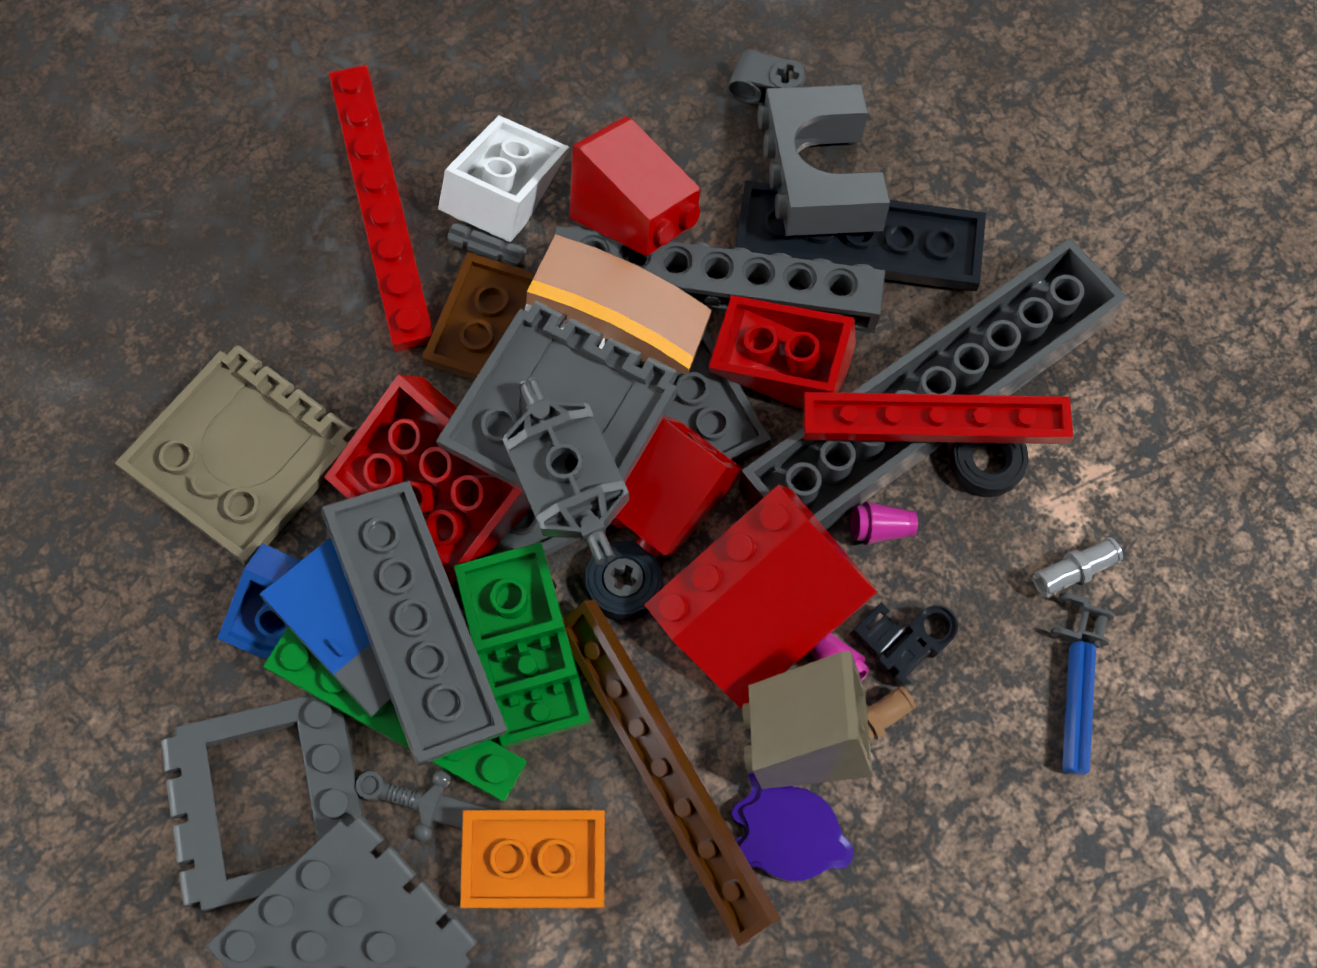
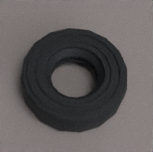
M954 442L950 453L951 471L958 483L969 492L982 497H997L1012 491L1025 476L1029 463L1027 446L1024 443ZM982 445L997 447L1004 455V467L995 473L982 471L973 460L974 450Z

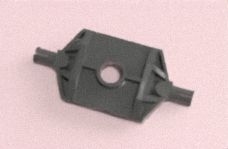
M535 377L528 378L534 393L532 395L526 380H523L519 384V389L522 391L528 405L526 406L527 412L505 434L502 440L538 521L542 535L584 539L590 546L596 564H605L599 546L602 547L608 562L615 558L605 532L607 526L630 500L627 487L589 404L583 402L549 401L548 397L544 398L538 380ZM562 454H570L578 460V464L571 473L560 474L551 467L554 459Z

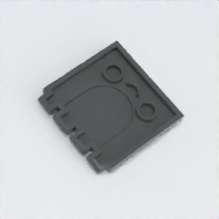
M535 301L528 312L521 308L519 309L436 442L439 448L525 492L502 439L527 412L526 406L528 405L522 391L519 389V384L526 380L531 394L534 395L528 378L535 377L538 380L544 398L548 397L549 401L583 402L589 404L625 483L678 394L677 386L673 385L678 371L651 357L646 360L641 369L637 367L642 359L643 354L611 337L601 349L599 345L602 342L603 333L573 318H570L565 327L561 329L560 327L565 315L539 301ZM562 454L554 459L551 467L557 473L568 474L576 468L578 460L570 454Z
M362 814L348 827L343 821L337 823L206 946L225 968H466L471 961L465 954L478 940L456 916L442 929L435 923L449 908L424 881L410 894L403 888L417 873L392 846L378 858L371 853L385 838Z

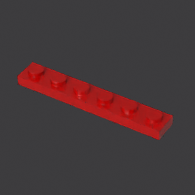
M804 392L803 396L804 440L1069 444L1073 439L1070 397L832 392Z

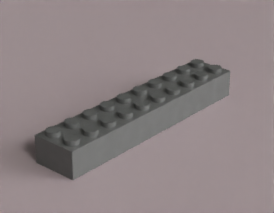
M1069 238L852 393L1010 396L1112 322L1127 297L1082 249ZM802 427L741 470L739 490L754 507L777 485L790 488L827 530L849 514L854 506L864 503L946 442L804 440Z

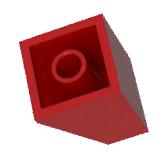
M625 116L573 145L570 219L645 256L668 244L671 240L697 224L700 216V187L631 118Z
M664 416L625 482L630 500L612 520L611 524L622 530L626 526L639 535L636 542L654 556H658L660 553L663 555L676 554L740 479L741 470L744 468L679 419Z

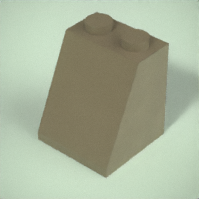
M851 651L840 652L749 685V703H743L742 712L746 731L751 730V745L745 746L744 757L747 772L749 774L754 773L762 789L873 777L866 694Z

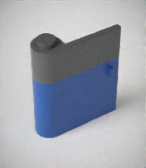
M330 537L261 592L260 597L371 718L388 704L391 698Z

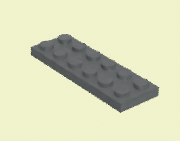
M410 481L323 506L322 516L416 767L504 735L507 731L506 725Z

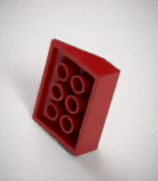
M398 374L324 478L347 499L410 481L445 573L453 589L458 584L454 566L484 558L521 521L531 505L525 492L439 448L436 441L457 407L425 378Z
M777 485L644 605L675 644L742 709L743 703H749V685L787 672L873 598L878 591L795 492L790 488Z

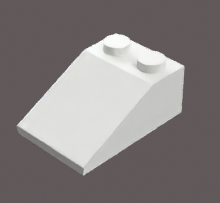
M499 115L445 169L438 209L454 216L460 221L485 230L493 236L511 242L529 221L565 159L569 147Z

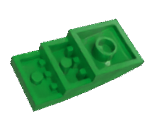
M542 542L455 565L454 569L471 638L507 728L506 733L499 736L501 746L510 748L591 725Z

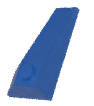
M262 543L244 568L217 639L255 656L269 658L288 627L260 597V593L301 560Z

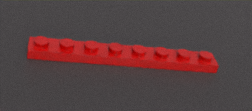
M367 64L330 72L331 86L395 352L428 345L433 330Z

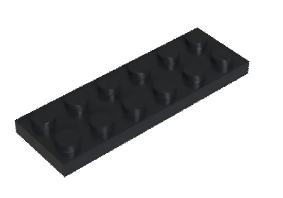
M745 180L735 248H745L753 253L768 255L784 253L792 258L805 260L821 258L835 264L850 266L866 264L874 269L885 270L884 279L976 292L979 288L986 222L985 212L890 200L883 231L786 236L783 219H777L775 212L777 188L771 189L770 183Z

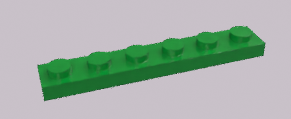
M289 628L286 629L263 666L267 671L410 750L392 700L370 718ZM488 740L431 761V763L505 803L525 768L527 760Z

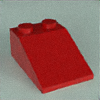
M731 295L708 367L709 371L790 406L803 409L804 392L842 393L856 345L855 319L848 316Z

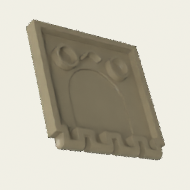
M237 345L227 355L220 350L124 452L115 464L121 471L247 566L262 543L268 546L326 480L324 478L354 436L355 429L333 413H328L322 419L326 408L300 389L292 393L294 389L293 384L268 366L261 369L262 362Z

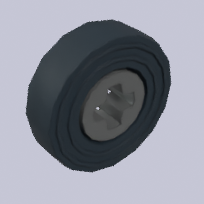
M631 541L612 542L610 547L615 554L613 560L607 561L602 547L600 550L605 564L597 565L594 555L590 558L584 573L585 592L589 600H596L606 617L615 620H634L649 612L644 604L663 588L662 568L656 557L643 549L639 544ZM627 570L631 573V581L634 585L632 587L624 585L621 590L617 589L616 579L613 575H623Z

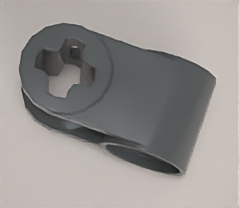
M745 50L739 56L727 89L730 95L740 102L765 105L768 88L802 87L805 81V70L797 61L766 55L756 50ZM790 71L793 72V79H790Z

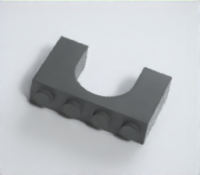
M861 85L768 88L765 105L758 107V126L760 130H765L766 132L763 140L765 159H771L772 162L769 168L771 189L777 188L778 192L775 197L777 219H783L786 236L884 230L890 200L883 172L827 173L810 166L798 154L804 148L817 144L862 142L868 112Z

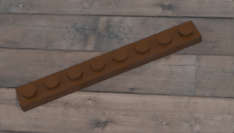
M585 600L563 619L573 657L739 947L780 921L781 917L596 600Z

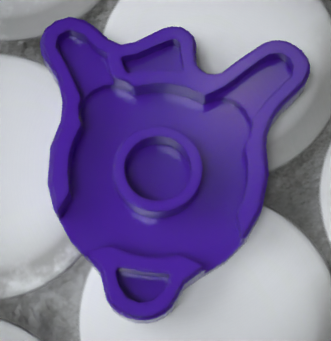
M748 773L751 793L733 807L731 817L735 823L744 827L745 834L735 840L752 868L761 870L771 878L780 881L801 883L828 870H842L851 863L854 855L853 846L843 836L835 813L821 796L807 789L793 786L762 789L754 773Z

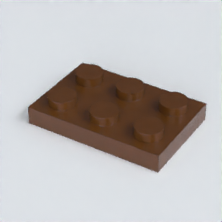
M467 252L422 356L424 365L475 381L519 309L525 310L527 290L536 273Z

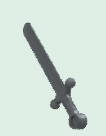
M439 770L433 775L434 786L426 793L413 791L412 789L408 790V788L400 787L399 785L395 786V784L384 781L378 773L372 771L360 775L356 782L358 794L366 801L373 802L381 799L419 811L421 824L416 826L414 830V837L419 842H426L431 838V825L433 821L463 830V810H492L442 794L444 788L451 781L450 774L445 770Z

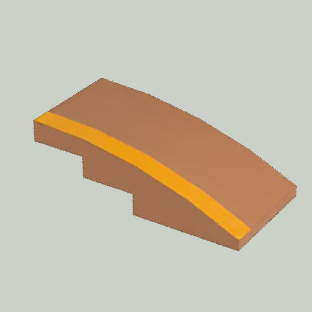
M557 234L554 235L527 290L526 304L533 305L535 301H539L567 315V322L570 318H573L603 333V338L608 340L611 337L643 354L641 361L646 362L651 357L687 375L711 316L710 308L675 285L649 271L603 250Z

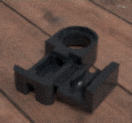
M880 603L851 631L850 635L853 638L858 636L876 654L881 652L882 654L875 660L876 666L897 687H906L911 684L907 679L911 672L928 655L931 658L939 655L955 638L958 632V621L954 613L947 607L933 605L926 608L903 630L905 625L902 622L896 625L886 615L890 610ZM881 613L883 617L870 630H868L867 628L878 618V615ZM927 616H939L946 623L947 631L942 639L932 638L925 631L924 622Z

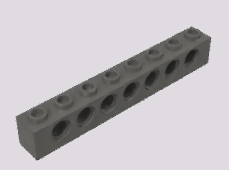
M556 226L555 234L598 248L630 263L638 262L643 264L641 268L675 285L710 308L711 311L726 313L731 295L853 317L855 319V331L875 333L881 313L885 270L874 269L866 264L842 265L821 258L813 260L792 258L784 253H774L771 255L753 253L748 249L740 247L732 249L716 248L702 242L687 244L670 241L668 244L645 256L597 231H590L582 226ZM670 268H680L684 271L674 274L667 270ZM712 273L722 274L724 278L713 279L708 275ZM761 279L765 284L756 285L749 280ZM800 284L806 289L795 290L790 285ZM836 289L842 290L847 295L838 296L833 294L831 291Z

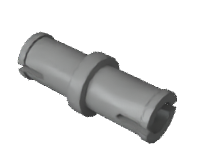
M1107 537L1083 551L1072 550L1064 555V560L1034 572V585L1044 598H1049L1052 594L1075 583L1084 585L1092 580V575L1113 565L1120 564L1121 560H1123L1122 550L1119 544L1111 537Z

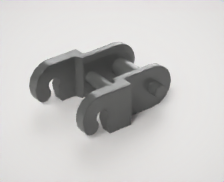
M1061 593L1058 601L1060 603L1070 601L1071 607L1077 608L1079 613L1082 614L1079 628L1075 632L1065 628L1054 627L1050 635L1055 638L1063 636V641L1071 644L1081 640L1094 644L1096 648L1109 645L1110 640L1104 637L1107 620H1114L1115 614L1109 611L1107 607L1099 608L1089 605V598L1071 593ZM1088 616L1098 618L1095 633L1085 631Z

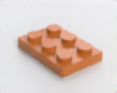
M463 810L460 908H604L605 810Z

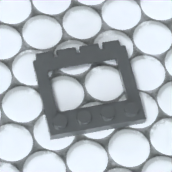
M308 695L175 727V737L160 741L165 774L182 773L181 777L166 781L171 819L188 817L189 821L172 827L177 864L195 863L194 869L179 873L183 907L201 905V911L207 913L255 901L294 864L226 880L206 747L298 726L317 841H319L340 821H343L348 827L360 815H364L361 797L356 789L357 775L346 715L314 696Z

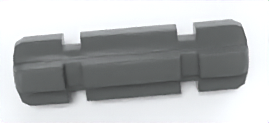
M454 223L449 230L447 237L449 244L459 248L467 247V251L488 259L502 260V263L520 268L526 257V249L514 243L507 244L506 240L480 230L472 231L471 227L464 224Z

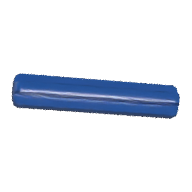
M1074 642L1069 648L1062 769L1065 773L1076 776L1089 773L1091 761L1096 647L1088 642Z

